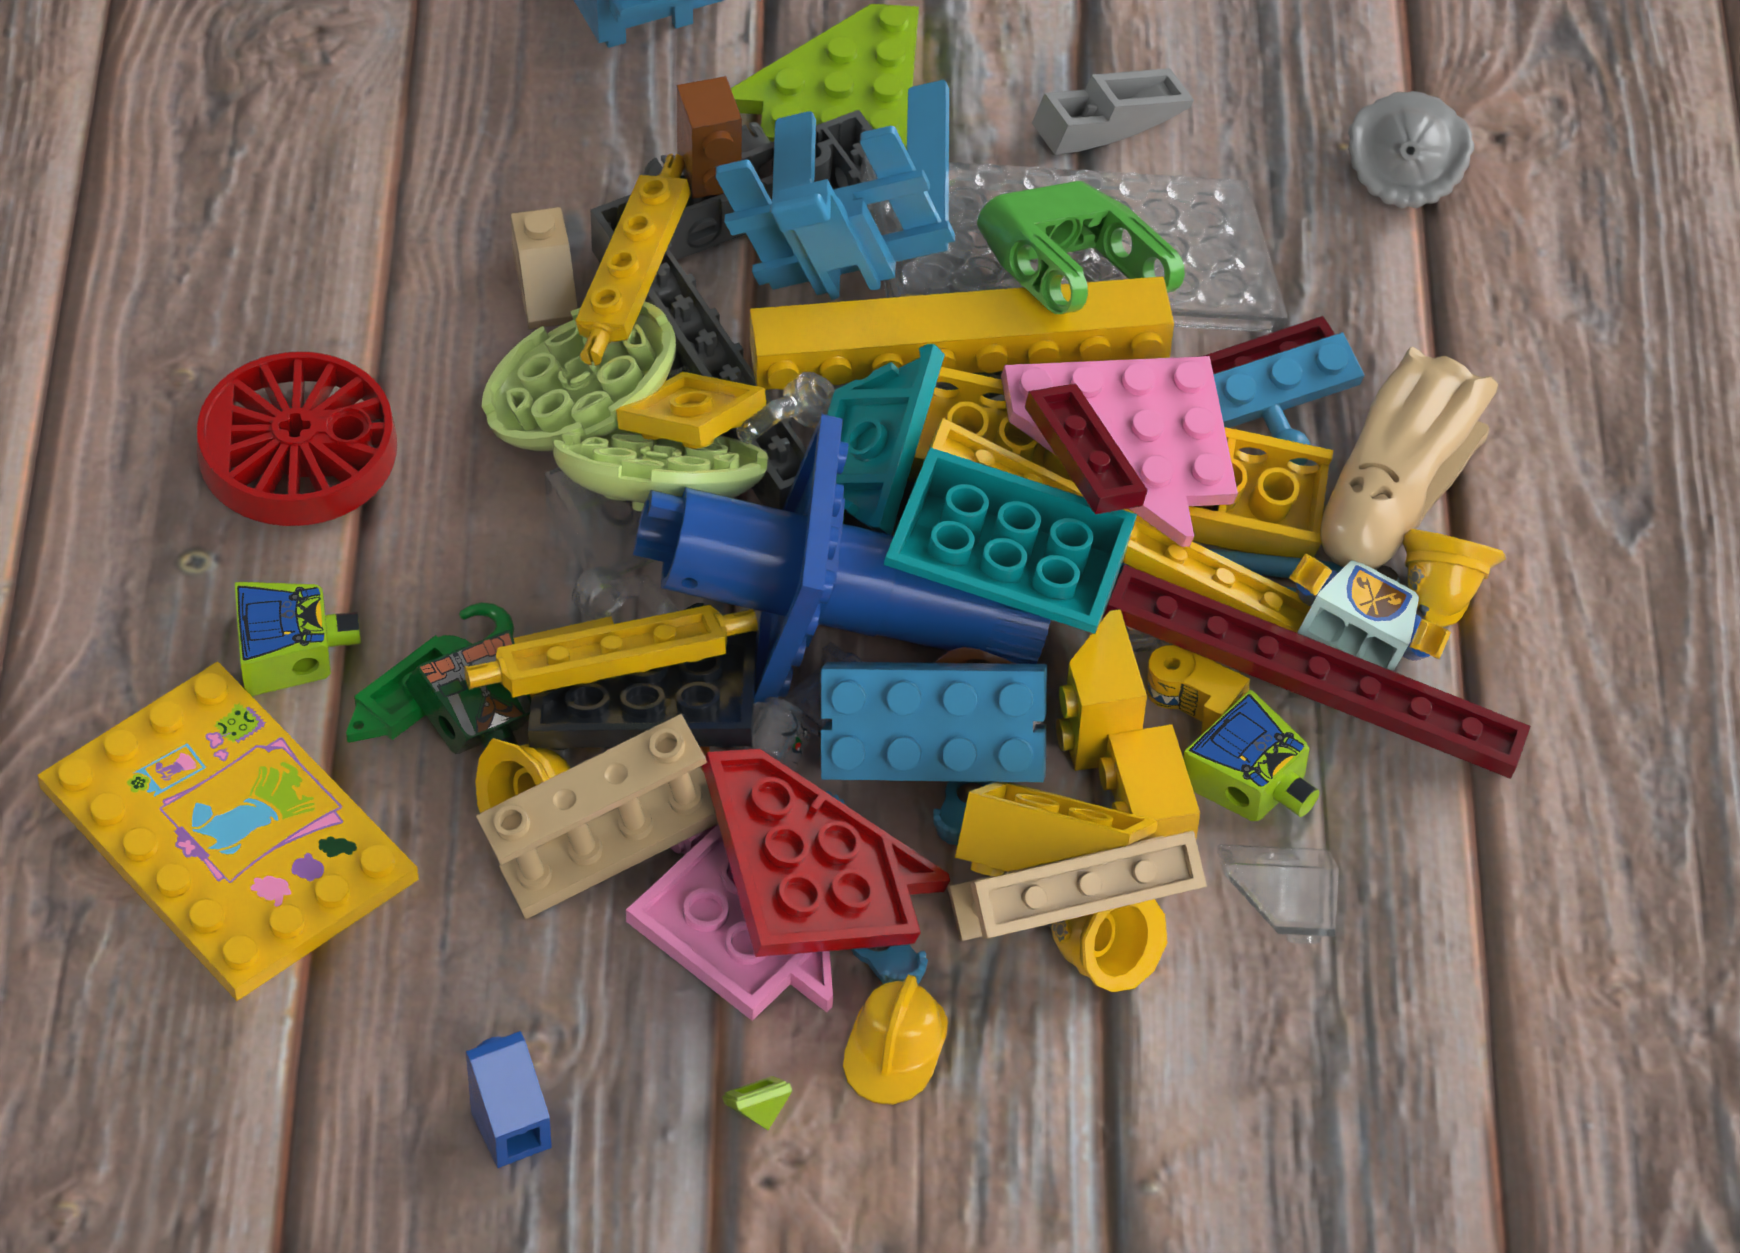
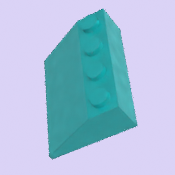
M930 447L883 565L1095 634L1123 563L1137 514L1125 510L1094 514L1082 496Z

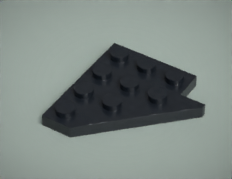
M695 603L686 609L704 606V603ZM757 631L727 636L726 654L704 658L697 662H684L655 668L643 673L635 672L601 679L593 683H581L547 690L536 694L531 700L528 725L529 747L550 748L553 750L568 748L611 749L680 714L684 717L699 747L716 746L718 748H732L735 746H752Z

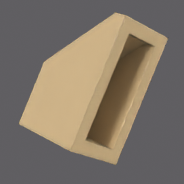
M561 207L511 213L513 257L528 328L562 325L573 320L570 311L578 309L569 241Z

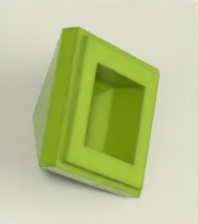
M770 1076L727 1091L722 1098L725 1105L769 1130L791 1095L792 1088L789 1082L775 1076Z

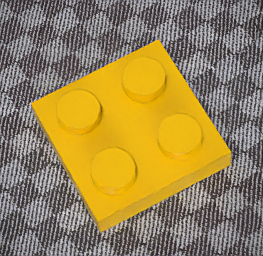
M682 371L665 381L655 393L642 400L621 406L616 409L618 428L621 430L639 433L644 439H668L682 442V445L686 448L697 449L711 445L715 438L728 430L745 425L748 418L767 408L765 388Z

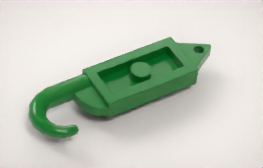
M481 602L471 604L459 613L460 618L463 620L473 616H485L492 619L496 624V628L486 638L506 630H510L512 636L514 634L515 628L512 617L504 608L493 603ZM435 635L354 696L355 710L346 730L347 742L351 743L385 735L394 740L426 714L409 692L405 684L406 680L418 665L472 643L454 635H443L440 637Z

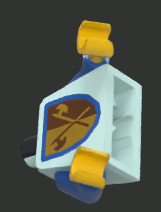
M1305 553L1289 579L1297 583L1300 600L1306 605L1311 606L1297 632L1298 634L1391 671L1395 670L1402 656L1412 661L1421 660L1430 655L1440 659L1451 632L1437 624L1423 620L1416 614L1419 596L1415 591L1400 584L1398 574L1391 567L1381 566L1378 569H1372L1363 563L1351 560L1338 572L1331 570L1322 562Z

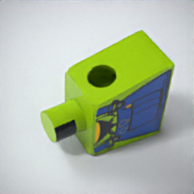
M235 582L240 663L244 689L251 696L326 679L331 675L329 647L361 644L358 612L326 615L323 588L317 584Z
M1249 690L1184 751L1183 759L1193 791L1250 821H1260L1278 803H1281L1299 817H1303L1311 810L1319 797L1320 791L1303 779L1309 755L1307 742L1252 690Z

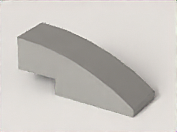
M1170 68L1093 74L1085 90L1045 93L1032 124L1054 155L1080 152L1120 141L1159 125L1191 108L1194 99Z

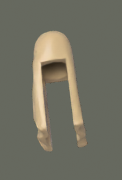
M1413 346L1407 350L1398 367L1388 377L1373 400L1361 434L1341 471L1323 514L1320 529L1321 544L1324 552L1335 564L1345 567L1353 560L1363 563L1372 569H1378L1393 558L1403 544L1402 541L1405 533L1411 528L1417 529L1428 511L1452 486L1473 453L1487 439L1490 428L1488 424L1482 423L1478 419L1498 389V383L1492 376H1476L1461 363L1444 355L1437 358L1427 357Z

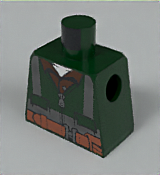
M510 630L418 665L405 682L411 695L449 749L455 754H460L479 745H482L485 750L493 738L518 745L513 732L523 727L529 720L532 700L530 694L512 697L510 691L501 682L469 689L464 673L465 666L496 661L498 647L515 644Z

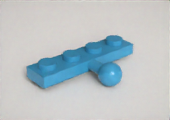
M1343 332L1213 374L1224 427L1231 428L1263 417L1272 437L1311 445L1307 436L1301 431L1291 428L1283 410L1361 385L1365 376ZM1297 458L1290 461L1304 466L1309 459Z

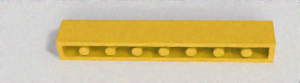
M1164 276L1087 282L1088 296L1085 305L1076 312L1066 314H1054L1049 311L1025 287L750 309V350L756 386L765 388V390H784L794 387L841 385L856 379L862 380L868 377L874 370L890 362L897 368H900L920 358L919 348L926 344H935L945 354L941 367L969 373H995L1003 371L1005 365L1169 358L1174 320ZM1061 284L1063 297L1069 302L1071 297L1070 285Z

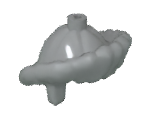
M1417 91L1394 92L1389 96L1376 100L1374 104L1363 107L1355 116L1348 131L1350 137L1348 150L1351 155L1352 168L1357 171V179L1360 183L1367 186L1368 193L1372 196L1380 197L1385 204H1394L1398 208H1419L1424 204L1437 203L1440 197L1449 195L1453 190V186L1461 182L1464 172L1469 167L1470 155L1474 151L1475 145L1472 141V133L1467 122L1457 116L1456 111L1446 105L1440 98Z

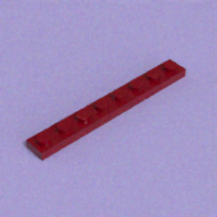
M1124 565L1103 617L1109 611L1120 609L1125 626L1509 779L1512 778L1523 751L1530 725Z

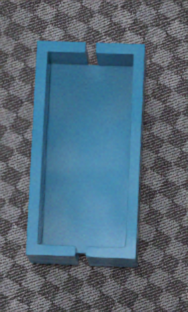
M826 662L821 669V719H832V722H826L821 729V780L1044 782L1046 776V724H1035L1033 730V721L1044 722L1047 714V664Z

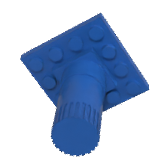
M821 414L782 510L685 487L682 497L650 490L648 498L644 503L636 533L633 555L663 562L661 571L662 589L760 611L757 633L755 714L769 717L777 697H787L792 681L793 666L800 667L805 648L809 647L818 625L871 637L879 635L945 651L960 647L976 648L1016 664H1037L1038 658L1042 653L1051 619L883 565L894 536L843 524L845 498H843L844 485L837 484L836 477L837 474L841 475L848 454V443L840 441L843 422L841 418Z

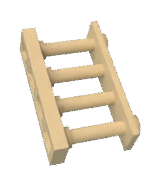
M682 714L476 815L500 863V870L525 919L718 824L705 774L700 767L706 764L707 761Z
M1188 831L1167 837L1160 836L1142 840L1128 846L1006 872L1004 875L989 876L947 887L960 941H965L981 936L983 939L1001 936L1207 887L1195 833L1194 831Z

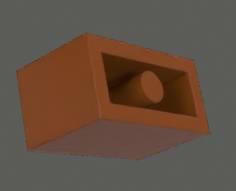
M726 76L677 85V154L683 157V174L688 181L692 199L724 194L716 179V167L742 160V118Z

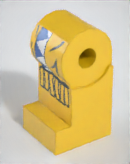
M1165 645L1157 648L1151 653L1148 660L1146 687L1150 700L1159 707L1179 709L1202 721L1201 735L1249 691L1250 678L1176 645Z

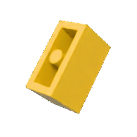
M1173 724L1108 734L1106 757L1099 758L1098 768L1103 789L1105 791L1112 790L1115 802L1112 803V809L1158 821L1156 832L1138 841L1160 836L1167 837L1188 831H1194L1195 838L1197 839L1200 810Z

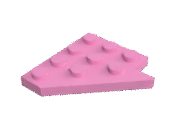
M1210 356L1004 366L1001 379L1009 422L1054 455L1056 454L1025 409L1028 392L1075 383L1078 385L1148 490L1143 506L1129 509L1181 547H1190L1194 538L1188 506L1228 505L1234 503L1238 491Z
M719 825L714 827L626 909V922L752 1021L789 985L796 988L826 1013L832 1008L833 988L830 951L755 957Z

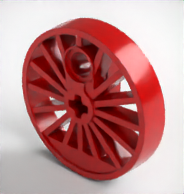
M285 352L248 362L229 373L212 389L205 399L198 416L197 458L201 475L207 487L220 502L232 511L246 518L266 524L304 526L330 521L346 515L366 503L379 491L388 479L396 460L397 434L391 407L384 391L367 372L358 366L327 354ZM305 381L317 382L304 403ZM293 382L292 408L289 407L278 384ZM335 386L340 388L329 397ZM264 388L272 404L255 391ZM236 402H238L245 408L236 406ZM378 419H380V421H381V422L371 423L372 421H375V420H378ZM263 473L255 489L247 486ZM284 473L289 475L288 494L273 493ZM324 476H334L341 483L329 487ZM300 477H309L316 492L300 494Z

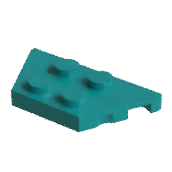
M926 344L920 347V358L900 368H897L890 362L874 370L868 377L862 380L856 379L835 389L827 415L843 419L840 441L848 443V454L841 475L837 474L836 483L844 485V511L876 532L891 535L945 356L935 344Z

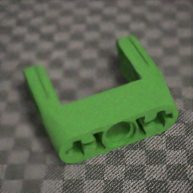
M1083 181L1001 194L991 199L982 208L978 216V229L1000 265L1054 314L1076 312L1082 309L1087 301L1088 286L1083 268L1067 254L1069 252L1095 248L1128 279L1156 277L1154 263L1156 259H1159L1164 267L1167 293L1179 289L1184 280L1185 270L1182 258L1169 243L1129 207ZM1124 229L1127 230L1132 239L1130 254L1125 251L1122 244ZM1038 258V269L1035 272L1029 260ZM1063 277L1067 279L1070 285L1071 297L1069 302L1066 301L1061 292Z

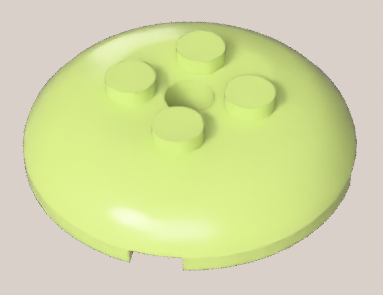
M644 302L628 340L609 343L602 357V362L597 366H594V362H592V365H588L580 358V353L588 339L579 335L575 320L580 308L570 311L573 320L547 333L544 326H541L532 332L502 359L485 386L482 408L486 414L490 429L504 442L514 447L533 451H553L554 440L562 441V434L567 432L581 433V440L584 441L590 437L601 438L617 430L616 409L642 400L655 393L666 381L673 365L676 353L675 333L663 311L653 304Z
M619 428L601 438L590 437L584 441L581 440V433L567 432L562 434V441L554 440L553 442L555 461L571 480L590 491L605 495L608 499L632 501V509L641 512L650 490L682 497L685 487L730 498L738 496L752 488L762 479L767 470L768 461L767 453L761 448L721 435L715 438L711 445L697 449L686 448L682 445V442L668 439H644L639 433Z

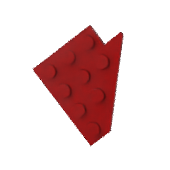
M761 749L707 752L705 756L707 763L702 765L755 957L915 944L921 930L910 895L944 892L950 882L949 874Z

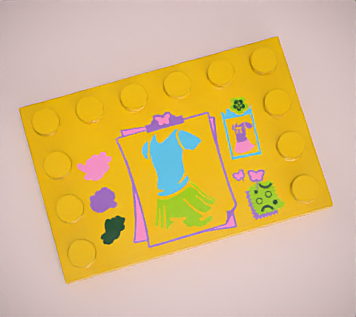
M218 661L37 775L40 789L236 1001H239L419 880L417 866Z

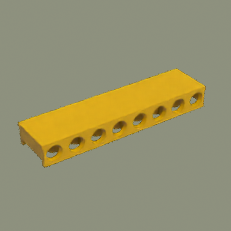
M941 367L937 382L950 383L958 389L944 390L935 387L907 481L916 483L934 433L944 418L1073 482L1056 455L1009 422L1005 401L991 400L983 396L986 393L1004 395L1002 379ZM1224 427L1238 495L1233 504L1188 506L1194 532L1192 541L1247 553L1303 558L1306 553L1314 557L1322 543L1320 529L1329 465L1332 461L1334 450ZM1257 448L1266 454L1250 455L1241 452L1239 449ZM1297 458L1309 459L1317 463V465L1302 466L1290 460Z

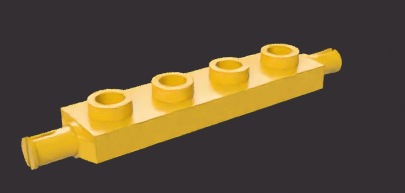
M673 153L667 155L659 175H639L575 320L579 335L588 338L580 353V358L588 365H592V362H594V366H597L602 362V357L609 343L628 340L691 194L687 179L680 178L684 170L683 157L679 154H676L675 158Z
M711 605L502 646L497 648L496 661L465 666V679L469 689L501 682L510 691L512 697H518L527 694H539L547 690L581 683H593L601 679L635 672L643 673L651 669L684 662H697L704 658L726 654L727 636L757 631V617L754 609L722 615Z

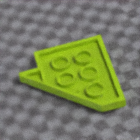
M869 4L733 86L731 90L739 112L761 114L763 132L773 142L775 140V121L779 118L811 111L816 118V125L859 110L873 129L894 126L907 150L908 89L913 87L919 7Z

